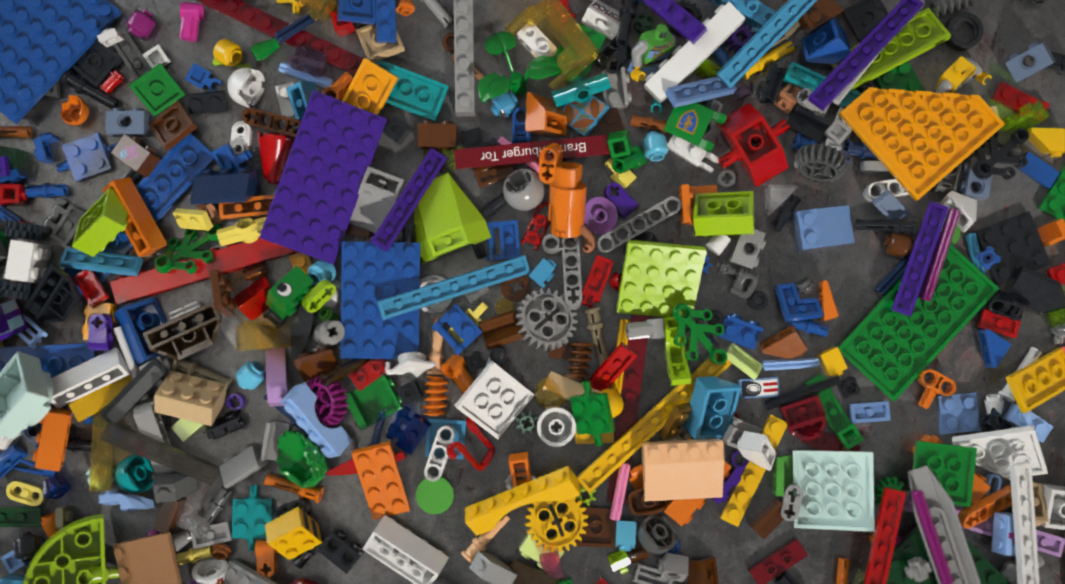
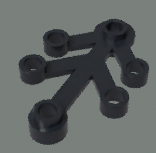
M1022 127L1017 128L1011 134V140L1000 150H998L997 140L999 133H994V138L990 137L987 140L990 148V159L987 161L985 156L987 144L985 142L981 145L982 149L978 147L975 150L978 162L973 166V173L977 178L985 180L991 175L1002 176L1005 180H1010L1016 174L1014 168L1006 167L1004 169L993 166L996 163L1010 164L1018 169H1022L1027 165L1028 160L1024 156H1005L1013 147L1021 145L1029 139V132Z

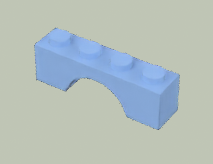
M306 383L295 385L280 401L284 405V409L296 419L297 424L307 432L310 440L318 445L324 456L328 458L340 456L353 441L342 426L334 428L323 426L315 414L317 396Z

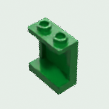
M384 374L363 390L359 391L356 389L346 394L348 396L346 402L349 403L348 407L360 430L376 423L379 412L381 415L382 411L383 419L385 418L383 417V412H385L387 417L404 408L399 394L394 389L396 384L391 376L388 377L387 374Z

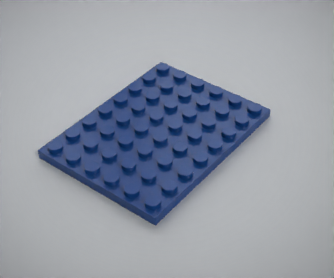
M0 0V112L17 125L63 74L92 46L95 39H98L97 35L102 34L103 30L109 28L122 12L108 0Z

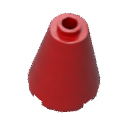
M260 131L257 137L264 179L268 180L269 184H279L295 137L291 136L290 138L289 135L277 132H269V134L263 135V132Z

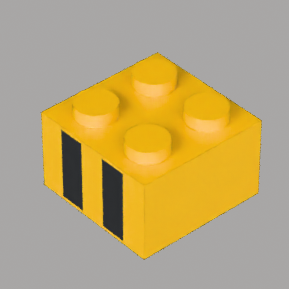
M299 507L265 524L267 544L288 560L296 558L298 555L322 543L319 524Z

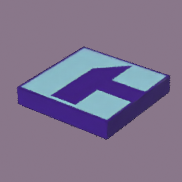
M10 299L0 304V341L28 329L17 299Z

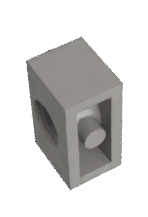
M754 229V234H738L728 260L729 263L749 270L757 267L760 260L758 253L760 249L763 250L767 239L764 238L766 233ZM746 243L750 244L753 248L751 254L746 253L744 250Z

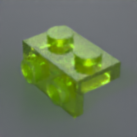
M1040 100L1033 104L1029 102L1022 106L1018 113L1014 114L1012 112L1003 118L1005 125L1000 129L1002 132L1009 129L1014 132L1019 127L1027 130L1047 119L1050 114Z

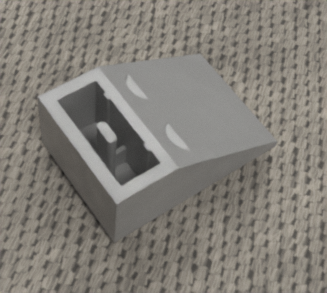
M368 166L358 191L359 197L349 224L376 233L403 192L406 185L404 179Z

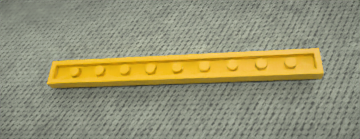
M709 356L690 374L691 384L677 385L578 475L579 483L590 494L642 447L641 442H647L665 425L675 405L686 402L690 403L696 377H718L732 363L727 360L724 364L716 365L711 362Z

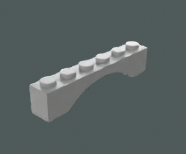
M454 0L455 113L457 117L476 116L473 0Z

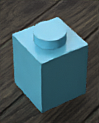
M617 521L615 547H618L620 551H631V548H635L636 522Z

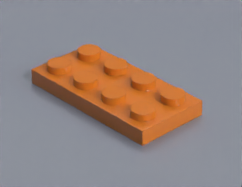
M388 441L352 450V457L373 520L383 518L384 515L388 517L410 511V503L391 442Z

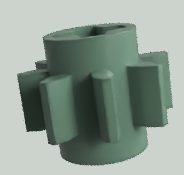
M522 411V417H516V420L520 422L516 429L521 427L523 429L522 434L525 431L533 434L532 428H537V424H534V421L538 417L533 418L531 416L532 411L528 415H525ZM530 418L532 425L524 427V423L521 421Z

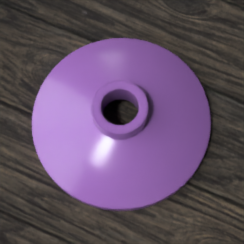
M601 196L590 199L585 207L584 222L587 228L597 235H604L613 230L618 221V212L614 203L610 199Z

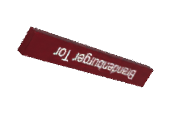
M608 135L454 150L456 170L539 162L541 150L551 143L561 146L563 151L562 159L610 155L607 142ZM549 150V155L554 158L553 152Z

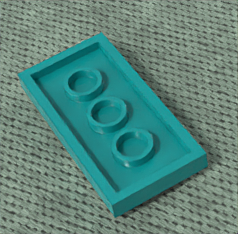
M382 60L376 62L379 66L399 77L385 104L430 121H437L449 90L448 85Z

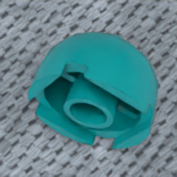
M133 454L124 458L115 470L118 486L127 493L134 494L147 491L152 487L155 478L152 479L151 472H154L152 464L144 455Z

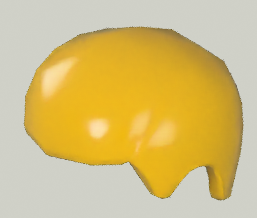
M609 388L600 391V393L608 394L612 418H615L622 412L624 406L621 395L618 391Z

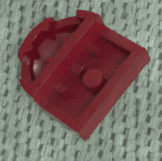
M818 394L781 406L788 425L787 428L792 435L802 438V440H812L822 434L826 426V413Z

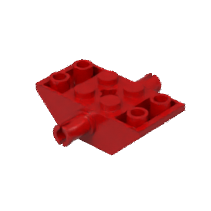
M750 103L729 114L723 124L716 122L732 148V151L718 158L719 164L727 160L721 165L725 169L738 160L756 188L789 168L783 147L776 138L790 130L789 124L781 128V126L787 123L785 119H782L770 127L764 116ZM751 141H752V142H755V141H756V142H757V145H756L755 147L752 146V145H751Z

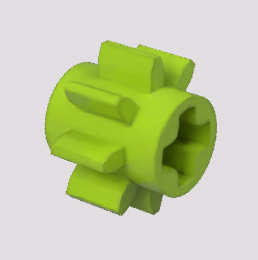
M579 483L580 492H585V488ZM596 489L588 497L585 496L583 499L580 494L575 500L579 499L582 501L581 505L587 503L590 506L589 501L591 499L596 500L592 493L596 492Z

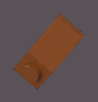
M794 324L760 343L764 354L787 359L799 357L808 350L805 341Z

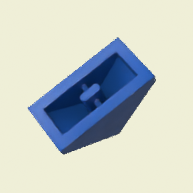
M989 329L977 330L985 367H997L1012 344Z

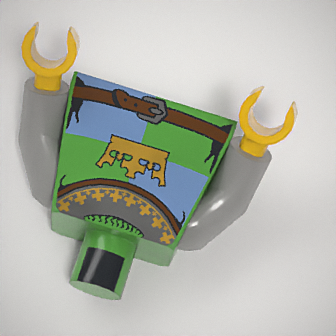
M659 24L656 29L644 32L632 48L630 55L632 56V67H634V70L630 76L634 81L638 82L639 80L644 81L646 79V74L640 71V68L662 63L665 59L670 60L674 56L672 53L678 45L674 35L668 31L665 25Z

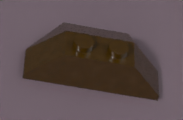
M214 301L144 332L143 336L150 351L175 360H182L215 344L222 317L220 312L214 307Z

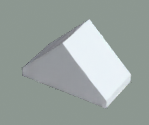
M950 191L940 202L941 205L947 206L949 209L953 208L960 211L956 225L962 232H966L976 221L977 200Z

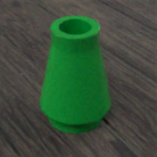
M273 38L254 43L250 50L258 62L265 60L279 49L280 46L277 40Z

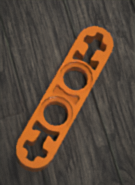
M1007 485L975 502L971 507L961 510L958 514L961 526L970 529L994 516V512H1001L1012 506L1011 485Z

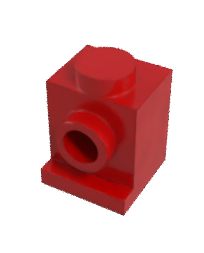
M0 184L1 206H25V201L29 199L26 195L25 186L21 184Z

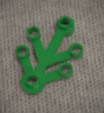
M212 224L213 227L206 231V235L190 244L191 241L198 236L197 231L194 229L185 230L182 244L176 237L169 239L165 254L157 257L155 260L156 271L167 273L172 269L186 270L188 274L195 273L198 268L195 262L192 260L177 262L182 258L202 259L205 263H211L214 260V255L210 250H195L211 240L219 241L216 230L221 229L218 224Z
M679 303L673 308V317L678 321L677 335L673 339L676 346L686 345L685 327L687 325L690 329L689 350L685 353L686 359L688 361H696L698 359L697 343L699 340L709 352L710 360L713 364H724L727 361L726 351L716 349L703 333L722 335L724 333L723 325L696 324L692 318L709 321L713 316L712 311L709 309L691 310L687 304ZM705 312L708 314L707 318L704 317ZM679 337L682 338L681 344L678 342ZM691 352L694 354L693 358L690 357Z

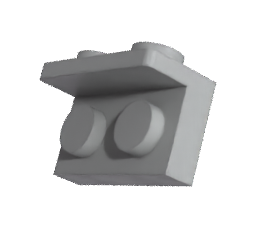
M625 66L621 67L614 74L601 71V74H607L611 85L610 89L603 91L604 103L609 106V110L627 108L629 102L632 101L631 91H627V83H630L629 72H625Z

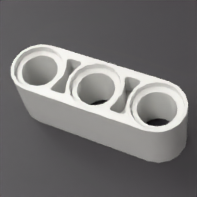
M896 179L874 182L863 189V196L868 201H873L886 189L890 191V184L896 187V192L892 193L895 197L909 196V193ZM872 187L877 190V196L871 194Z
M451 425L442 426L436 434L424 469V475L429 481H437L443 474L448 459L447 446L454 442L456 431ZM448 429L452 434L451 438L444 439L441 435L442 430ZM442 448L445 451V456L442 458L437 457L435 450ZM430 467H436L439 474L432 476L429 473Z

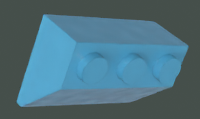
M714 376L696 377L690 401L692 409L684 425L685 429L695 440L721 438L724 436L729 424L732 425L733 422L732 417L735 414L742 388L740 385Z

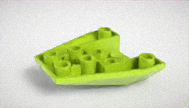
M447 173L434 178L414 209L416 243H421V265L440 258V255L468 244L475 245L492 238L486 219L452 176Z

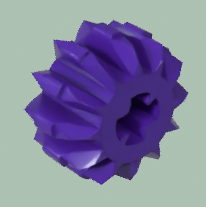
M743 22L724 42L725 45H731L728 50L732 51V49H735L736 54L755 35L756 32H751L753 27L750 25L746 28V22ZM739 35L742 36V37H741V39L743 40L742 42L739 41V37H738Z

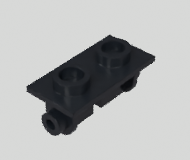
M770 63L767 66L764 79L768 83L762 82L757 94L761 104H775L787 68H777L778 65L775 63Z
M992 408L990 414L984 413L980 416V422L988 430L996 431L1013 428L995 408Z
M241 409L230 411L223 417L216 418L212 426L205 425L203 434L207 433L208 439L215 440L227 435L226 427L230 433L242 429L246 423L244 418L240 419Z

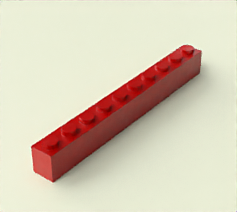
M258 238L253 243L243 242L238 244L236 242L226 245L227 247L219 249V247L209 249L214 255V260L211 263H205L202 259L183 260L182 258L177 261H194L198 268L192 274H188L186 270L180 269L159 273L154 265L152 266L153 269L149 271L141 269L138 277L128 275L117 276L115 281L110 282L116 304L124 305L210 279V270L218 269L225 275L245 269L246 267L249 268L263 262L266 263L298 253V251Z

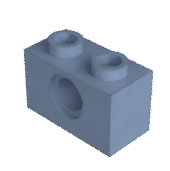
M1036 41L1027 46L1028 51L1022 54L1018 51L1009 56L1010 60L1005 64L1016 83L1056 62L1046 42L1040 44ZM1027 55L1034 57L1035 62L1032 66H1028L1025 63Z
M113 108V111H106V134L111 137H123L124 134L128 137H151V128L148 125L151 122V114L145 112L143 108H132V111H125L123 108ZM131 118V124L126 126V120Z

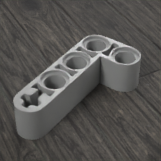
M548 234L543 238V251L548 255H562L564 303L568 309L577 310L582 303L579 238H561ZM572 240L575 242V246L568 247L565 245V242ZM548 241H553L556 243V246L554 248H548L546 246V243ZM568 259H574L576 261V264L574 266L567 265L566 261ZM574 277L578 282L575 285H570L567 279ZM571 291H575V304L571 301Z
M154 397L140 401L133 409V416L155 474L162 475L177 472L178 461L161 418L162 414L154 412Z

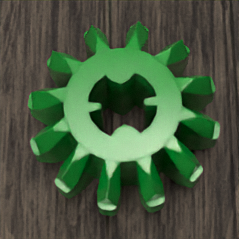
M885 476L884 481L877 479L879 486L874 485V489L877 490L874 492V497H877L875 499L877 504H881L884 487L907 493V490L902 488L904 483L898 482L896 477L890 479L889 476Z

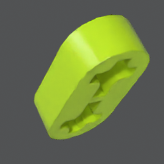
M327 279L320 281L304 296L302 306L309 313L316 312L335 294V285Z

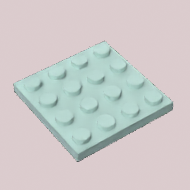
M793 450V484H797L803 492L799 515L794 520V528L875 532L873 452ZM793 488V499H794V496L799 494V493L796 491V488Z

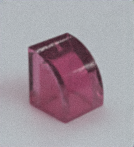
M559 551L539 554L543 570L552 577L563 578Z

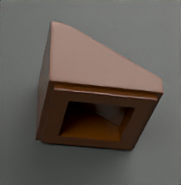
M637 536L635 548L627 551L631 563L649 557L648 552L641 546Z

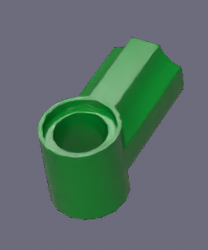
M637 145L632 148L631 155L614 158L612 160V168L614 172L622 174L643 166L648 160L640 146Z

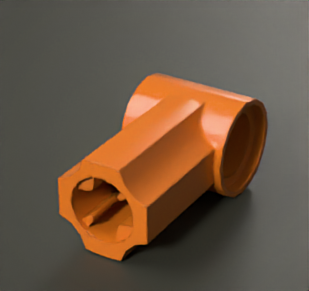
M345 72L330 87L325 88L322 94L327 96L335 94V99L341 101L353 77Z
M453 354L441 365V371L446 377L452 378L464 394L475 380L465 368V359L460 354Z

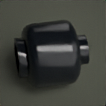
M31 532L20 533L19 538L13 541L15 558L21 560V562L32 561L37 551L41 548L39 536L31 534Z

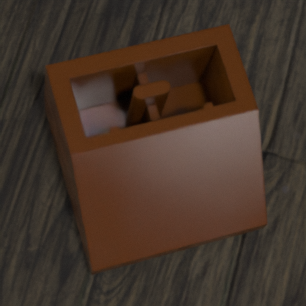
M332 346L317 349L318 353L316 354L314 352L299 354V359H295L294 364L303 381L306 382L331 371L335 366L342 365L339 350L333 349Z

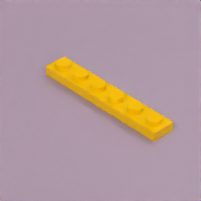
M770 414L760 433L767 436L774 450H776L787 428V422ZM749 461L742 471L740 482L733 488L720 515L722 520L736 527L739 526L766 469Z

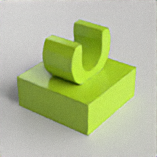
M618 550L607 555L613 571L619 569L622 575L629 572L627 565L631 564L626 551Z

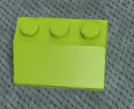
M109 188L79 219L72 245L73 248L94 257L99 251L103 252L109 242H113L120 231L123 232L128 224V221H126L128 212L113 189Z
M754 191L695 194L693 214L695 236L754 234Z

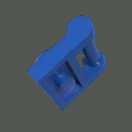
M518 220L487 222L492 238L487 239L488 255H486V260H509L521 256ZM494 228H499L501 254L495 253Z
M457 304L431 327L454 349L453 352L456 355L461 353L483 332ZM445 322L464 340L461 345L442 326Z

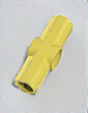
M249 217L243 218L236 225L216 230L220 245L226 246L240 241L244 243L255 242L260 236L266 217L255 220Z

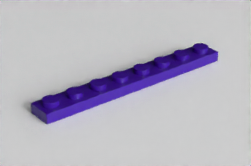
M901 0L809 95L808 101L824 111L923 8L924 3L920 0Z

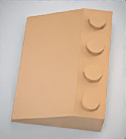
M721 439L641 442L644 501L723 497L724 446Z

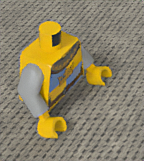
M961 56L942 74L934 90L936 93H958L974 76L975 80L983 85H986L984 83L985 78L987 77L991 80L992 76L984 72L983 68L974 58H964Z

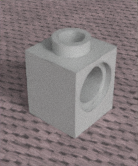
M666 553L659 560L658 570L661 571L660 578L684 582L688 576L689 557Z

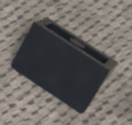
M796 106L791 111L784 126L789 124L791 131L797 134L800 133L803 137L811 141L814 139L820 143L831 122L800 106Z

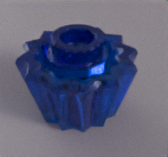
M62 475L49 477L43 482V498L59 499L65 493H68L71 485Z

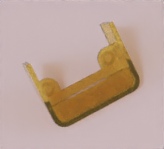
M544 0L527 7L504 29L516 36L526 24L528 26H536L543 20L565 49L557 58V64L562 73L548 84L550 88L558 90L597 58L598 48L560 0Z

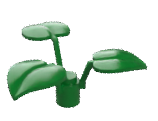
M506 31L497 32L488 37L484 47L486 52L492 55H498L504 51L511 75L509 79L505 75L499 76L496 73H490L482 77L478 84L479 98L482 103H485L489 99L506 93L509 89L516 96L523 95L527 90L528 76L536 80L544 79L561 73L564 69L556 59L543 55L534 58L530 62V67L526 69L525 76L523 77L520 73L514 72L507 51L516 46L515 36Z

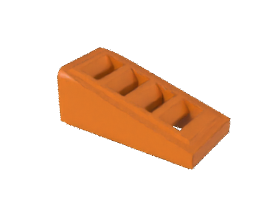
M819 281V302L824 313L820 321H827L839 315L828 281Z
M528 452L510 454L508 461L513 487L515 488L520 484L532 481ZM526 468V470L516 472V469ZM527 476L524 479H517V477Z

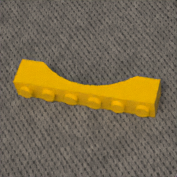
M569 466L465 507V523L476 536L493 530L503 516L520 506L540 501L564 502L579 496V480Z

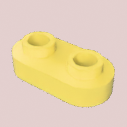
M21 480L9 483L6 488V494L9 499L30 506L41 505L47 498V493L43 487ZM17 487L21 488L20 493L17 491ZM36 492L39 494V499L35 497Z

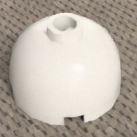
M239 68L235 70L229 77L227 85L228 93L232 100L245 107L256 105L264 92V88L261 87L262 81L265 82L263 74L253 68Z

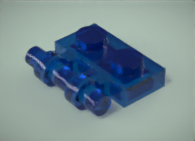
M404 406L402 410L398 411L394 423H391L388 427L386 437L390 440L394 436L397 437L398 441L395 445L409 455H412L430 428L431 423L417 413L410 418L408 414L411 409L408 406ZM402 423L407 426L404 431L400 429Z

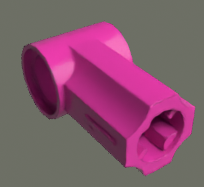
M182 2L180 5V17L182 19L180 39L190 42L198 41L199 25L204 17L203 4Z

